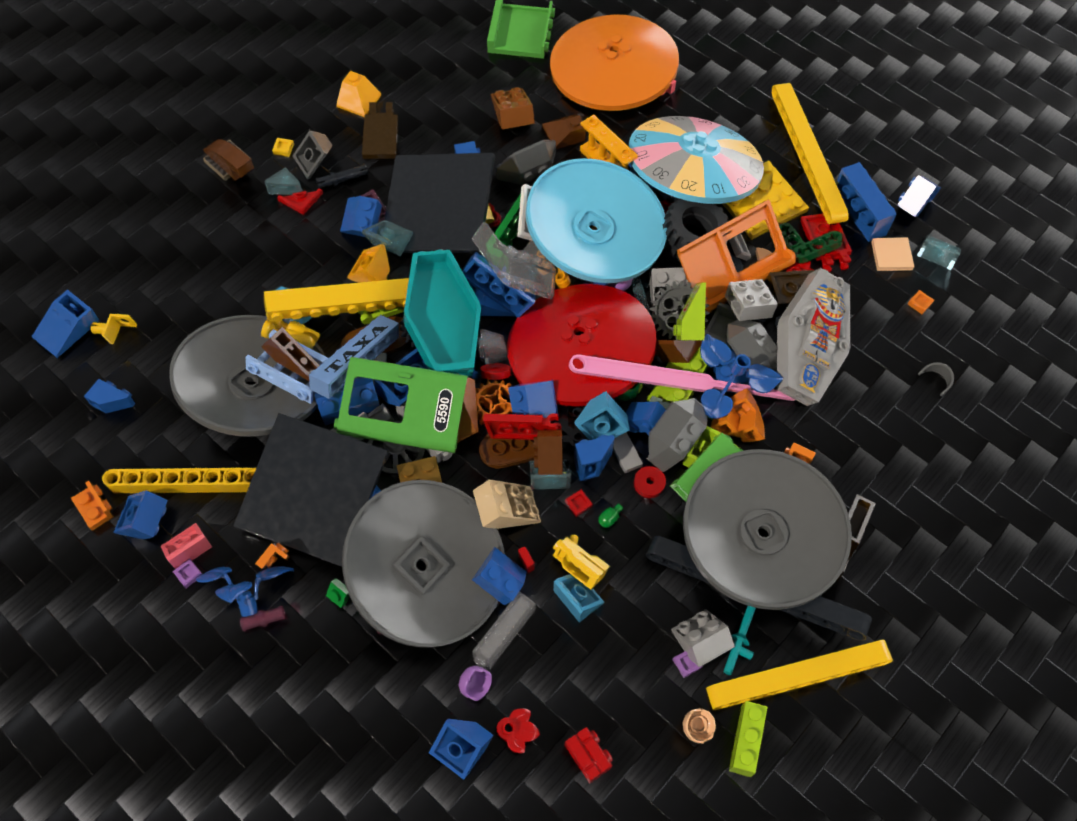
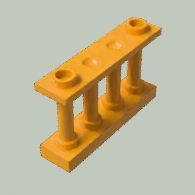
M595 115L581 122L580 125L589 132V141L580 146V151L588 159L607 161L628 170L629 163L638 158V155Z

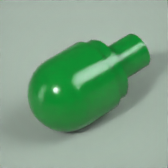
M617 504L614 508L609 507L604 510L598 519L600 525L605 528L611 527L618 520V514L623 510V507Z

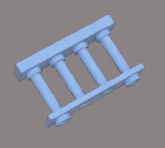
M273 329L269 333V338L272 337L277 331ZM298 342L319 365L328 359L324 355ZM266 351L257 359L250 355L246 356V370L251 374L267 380L295 395L302 401L310 404L313 402L314 391L310 390V382L305 385L297 381L300 377L298 374L293 372L288 376L280 372L284 366L279 363L274 367L265 364L264 362L270 357Z

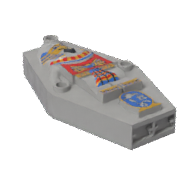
M822 268L807 276L780 317L777 325V373L783 377V380L777 385V390L806 406L820 401L850 350V284L844 282L841 277H836Z

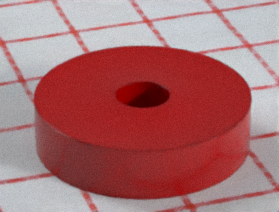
M502 363L486 364L480 368V374L484 379L501 380L510 377L511 367Z
M647 466L641 468L636 473L634 487L641 496L655 498L661 495L665 489L666 478L660 469ZM651 480L653 484H648L646 481Z

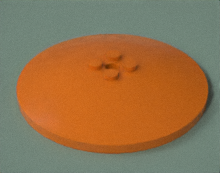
M629 15L599 16L573 26L556 42L550 57L553 81L566 97L585 107L607 111L636 108L658 98L671 86L679 66V53L672 37L657 24Z

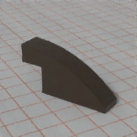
M858 494L848 510L852 539L846 566L860 543L876 504ZM846 566L844 567L841 575L838 577L836 581H839V579L841 578L846 569Z

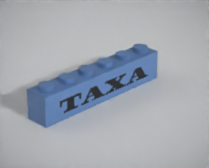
M382 315L372 320L368 326L360 330L355 337L350 339L343 347L338 349L330 358L326 359L317 369L309 374L310 390L330 399L345 385L350 358L374 360L399 338V323Z

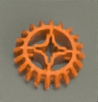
M487 380L486 385L481 383L480 389L475 388L477 420H479L481 425L484 424V414H512L511 403L502 398L503 395L510 401L508 387H512L510 383L505 385L504 380L500 383H497V380H494V383H490ZM480 405L489 409V413L484 411Z

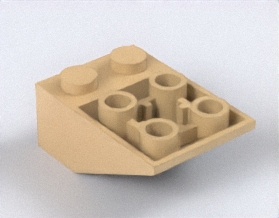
M488 480L473 490L483 527L499 529L541 522L530 486Z

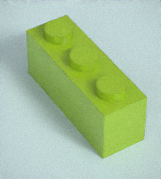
M745 701L741 706L729 767L730 772L747 777H752L756 773L767 706Z

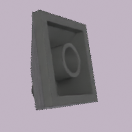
M309 130L293 154V158L307 179L312 177L332 147L325 134Z

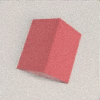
M197 523L161 545L166 559L176 569L188 559L194 560L212 548V545Z

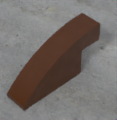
M218 139L203 149L235 181L254 169L251 158L225 140Z

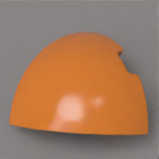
M748 388L731 397L733 407L728 415L719 419L713 418L711 427L714 430L729 437L741 438L742 442H755L765 439L763 419L759 407Z

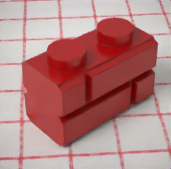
M586 727L565 742V747L590 784L612 768L611 761L613 759L606 749L602 750L599 746L600 739L595 731H589Z

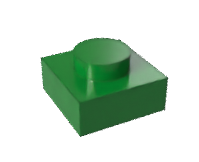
M337 578L331 581L326 596L342 608L349 599L346 585Z

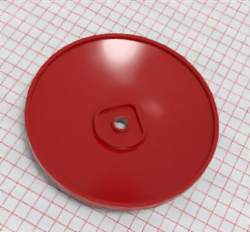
M572 285L556 289L536 299L535 303L516 319L509 333L507 355L511 370L520 384L553 380L558 405L586 406L591 399L605 391L612 398H615L631 389L638 382L574 373L569 368L570 359L574 355H585L651 365L656 353V330L648 310L630 294L606 285ZM577 332H584L581 335H575ZM573 360L572 363L575 368L582 369L584 367L581 360Z

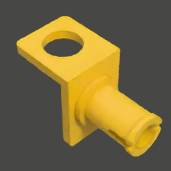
M110 314L107 323L93 322L92 325L96 326H91V332L93 334H102L110 344H114L121 326L136 327L137 323L129 315Z

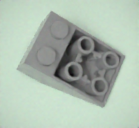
M683 268L651 269L649 271L651 300H657L654 294H661L659 288L666 290L665 284H669L672 287V282L675 281L677 286H679L680 281H683L684 286H686L688 280ZM684 295L682 298L684 305L689 298L688 295ZM667 298L664 301L665 308H672L673 302L671 299ZM678 306L677 310L664 312L663 315H680L683 309H680ZM669 317L667 323H676V319Z

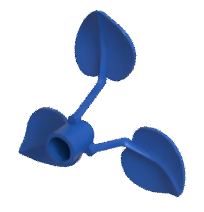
M709 334L705 335L700 347L702 360L710 367H717L720 364L722 366L731 364L730 368L733 373L721 393L716 389H708L702 394L701 404L706 415L710 418H723L732 410L733 401L730 397L725 396V393L736 376L743 375L746 372V377L750 378V387L759 393L772 391L783 380L780 374L764 365L753 364L750 366V358L744 354H739L736 358L733 357L731 359L732 352L727 344L713 338Z
M274 566L260 571L256 574L254 594H251V591L245 592L253 586L251 582H241L235 585L232 583L227 574L232 571L230 567L214 568L197 577L196 581L210 582L220 577L225 578L229 585L215 591L216 595L229 603H232L236 598L241 616L246 617L258 612L256 600L259 599V583L262 580L274 578L287 571L294 572V569L285 566Z

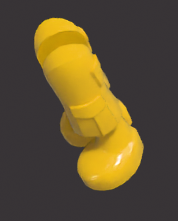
M266 320L261 330V336L269 339V333L273 329L278 331L283 327L297 342L310 349H313L315 343L320 338L318 332L296 321H290L287 324L283 320Z

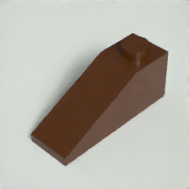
M283 327L261 346L274 361L308 381L309 374L320 366Z

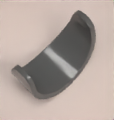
M931 363L924 367L918 375L920 376L928 371L937 372L942 375L947 383V388L940 394L942 397L952 386L954 374L952 369L946 364Z

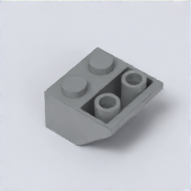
M708 610L697 613L696 616L679 623L678 626L671 629L684 652L688 653L689 659L698 667L735 647L728 626Z

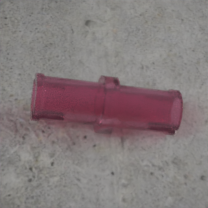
M279 606L267 611L260 610L257 614L242 617L240 618L242 630L246 631L258 626L265 627L268 623L285 619V611L283 606Z

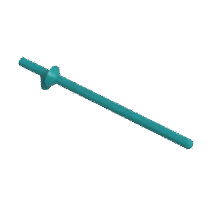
M747 606L738 633L731 635L735 647L731 649L723 670L727 675L732 674L738 655L749 660L753 657L754 652L743 646H749L746 634L754 615L755 607Z

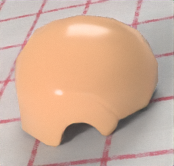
M697 708L689 711L682 723L684 733L688 739L695 743L704 744V742L712 739L716 729L715 718L707 710Z

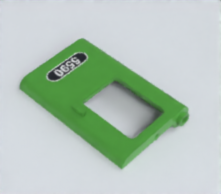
M351 357L347 369L339 418L335 419L334 430L346 436L455 453L468 376ZM362 377L408 385L409 389L403 421L401 423H394L349 415L355 378Z

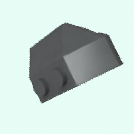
M542 140L513 153L501 164L495 166L497 180L521 185L539 177L552 167L556 155V141Z
M736 320L727 324V342L737 356L744 354L750 358V366L760 364L777 372V345L761 323L749 320Z
M691 398L671 402L649 432L648 460L662 472H665L684 459L706 429L708 416L703 405L698 400Z

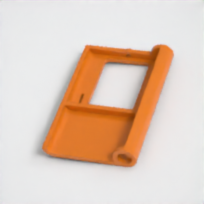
M769 199L677 250L687 280L691 283V289L697 283H706L707 299L705 304H709V307L705 308V311L708 312L717 309L719 302L723 304L728 302L725 298V293L729 282L759 279L765 281L768 279L767 276L770 272H781L796 262L795 252L786 247ZM765 220L775 245V252L737 272L726 242Z

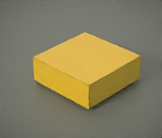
M277 138L272 149L273 154L290 157L294 141Z

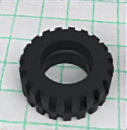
M677 199L669 206L664 217L663 229L667 228L665 232L667 238L664 246L666 251L669 250V254L673 258L674 256L677 257L678 261H680L677 250L699 238V236L690 233L684 227V224L694 225L706 234L729 221L727 214H724V210L716 206L717 204Z

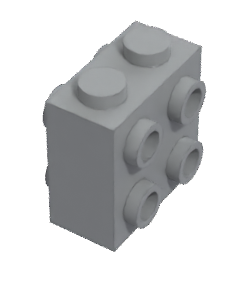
M763 279L729 282L725 293V298L739 321L772 318L778 305Z

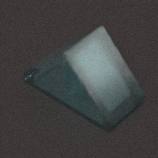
M286 167L265 180L268 194L293 195V193L302 192L300 182Z

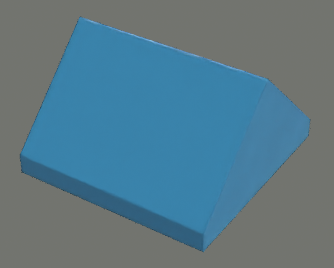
M571 574L557 578L554 581L553 591L579 622L604 603L594 589L590 590Z

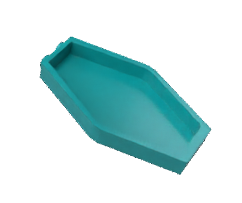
M440 249L430 252L419 251L413 253L404 308V325L428 369L454 374L458 373L468 377L472 376L481 313L480 302L450 250Z

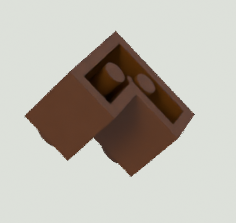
M538 430L537 437H534V468H538V475H562V430Z

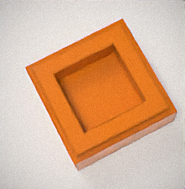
M919 290L910 299L908 305L923 315L932 305L934 299Z

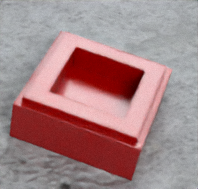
M582 489L565 499V503L576 517L593 507L592 502Z
M524 546L518 549V557L527 573L534 571L535 563L527 548Z

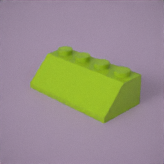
M699 348L689 363H668L665 368L705 374L709 365L702 360ZM655 385L647 398V402L650 401L652 396L663 399L662 402L668 403L691 399L695 391Z

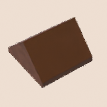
M656 340V354L662 362L689 363L700 348L702 340Z

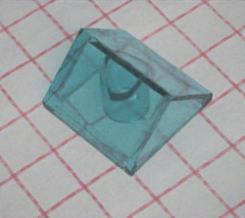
M383 220L363 229L362 234L373 245L384 244L387 251L401 256L413 235V231Z
M927 235L917 256L951 270L961 253V248Z
M563 459L562 475H538V468H534V460L530 461L531 490L570 488L571 471L569 459Z

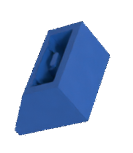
M601 435L597 439H584L575 444L574 463L580 481L599 477L612 456L614 435Z

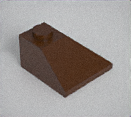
M570 115L542 124L548 139L556 141V149L585 141L586 130L580 125L582 122L580 115Z

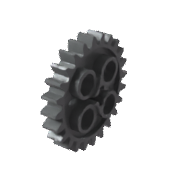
M675 281L672 282V287L669 284H665L666 290L659 288L661 294H654L657 300L650 301L654 304V307L649 308V310L654 311L651 317L655 318V321H653L654 325L658 324L656 331L662 329L661 336L668 333L669 340L674 335L673 327H669L667 320L669 317H674L677 325L679 314L664 316L663 313L677 310L678 306L680 309L684 308L683 296H690L694 287L690 288V282L686 286H684L683 281H680L679 286H677ZM667 298L673 302V306L670 309L664 306V301Z

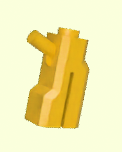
M571 535L570 539L568 537L564 540L559 539L553 547L555 550L553 556L562 563V567L592 590L602 580L610 566L598 556L590 555L578 546L577 535Z

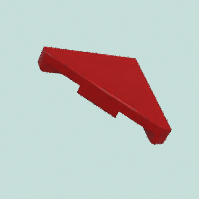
M319 188L313 192L303 191L289 196L279 195L277 198L279 202L304 215L320 198L323 191Z

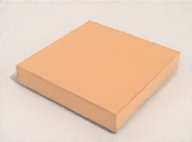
M908 238L872 239L871 243L877 271L913 270L914 263Z

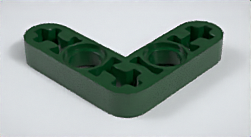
M782 223L779 225L786 247L795 252L797 263H806L842 245V234L838 231L828 232L804 243L791 224ZM791 241L798 242L796 245L788 244ZM815 245L822 246L821 249H814L813 247Z

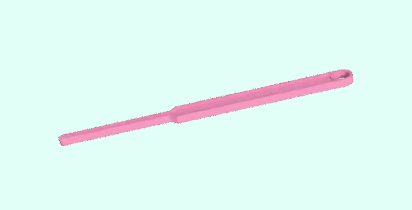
M574 355L569 361L570 370L578 374L705 392L708 389L723 390L728 383L714 380L709 374L585 355ZM573 360H581L584 367L582 369L575 368L572 363ZM731 383L727 390L740 392L748 388L752 395L795 401V399L777 389H773L768 393H759L753 390L750 385Z

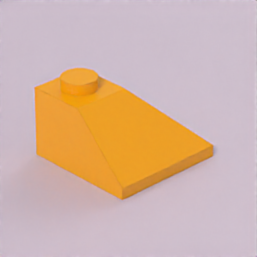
M350 71L342 81L337 107L364 117V115L369 114V102H377L381 97V93L365 76Z
M380 244L363 250L347 278L358 283L387 280L390 268L385 245Z

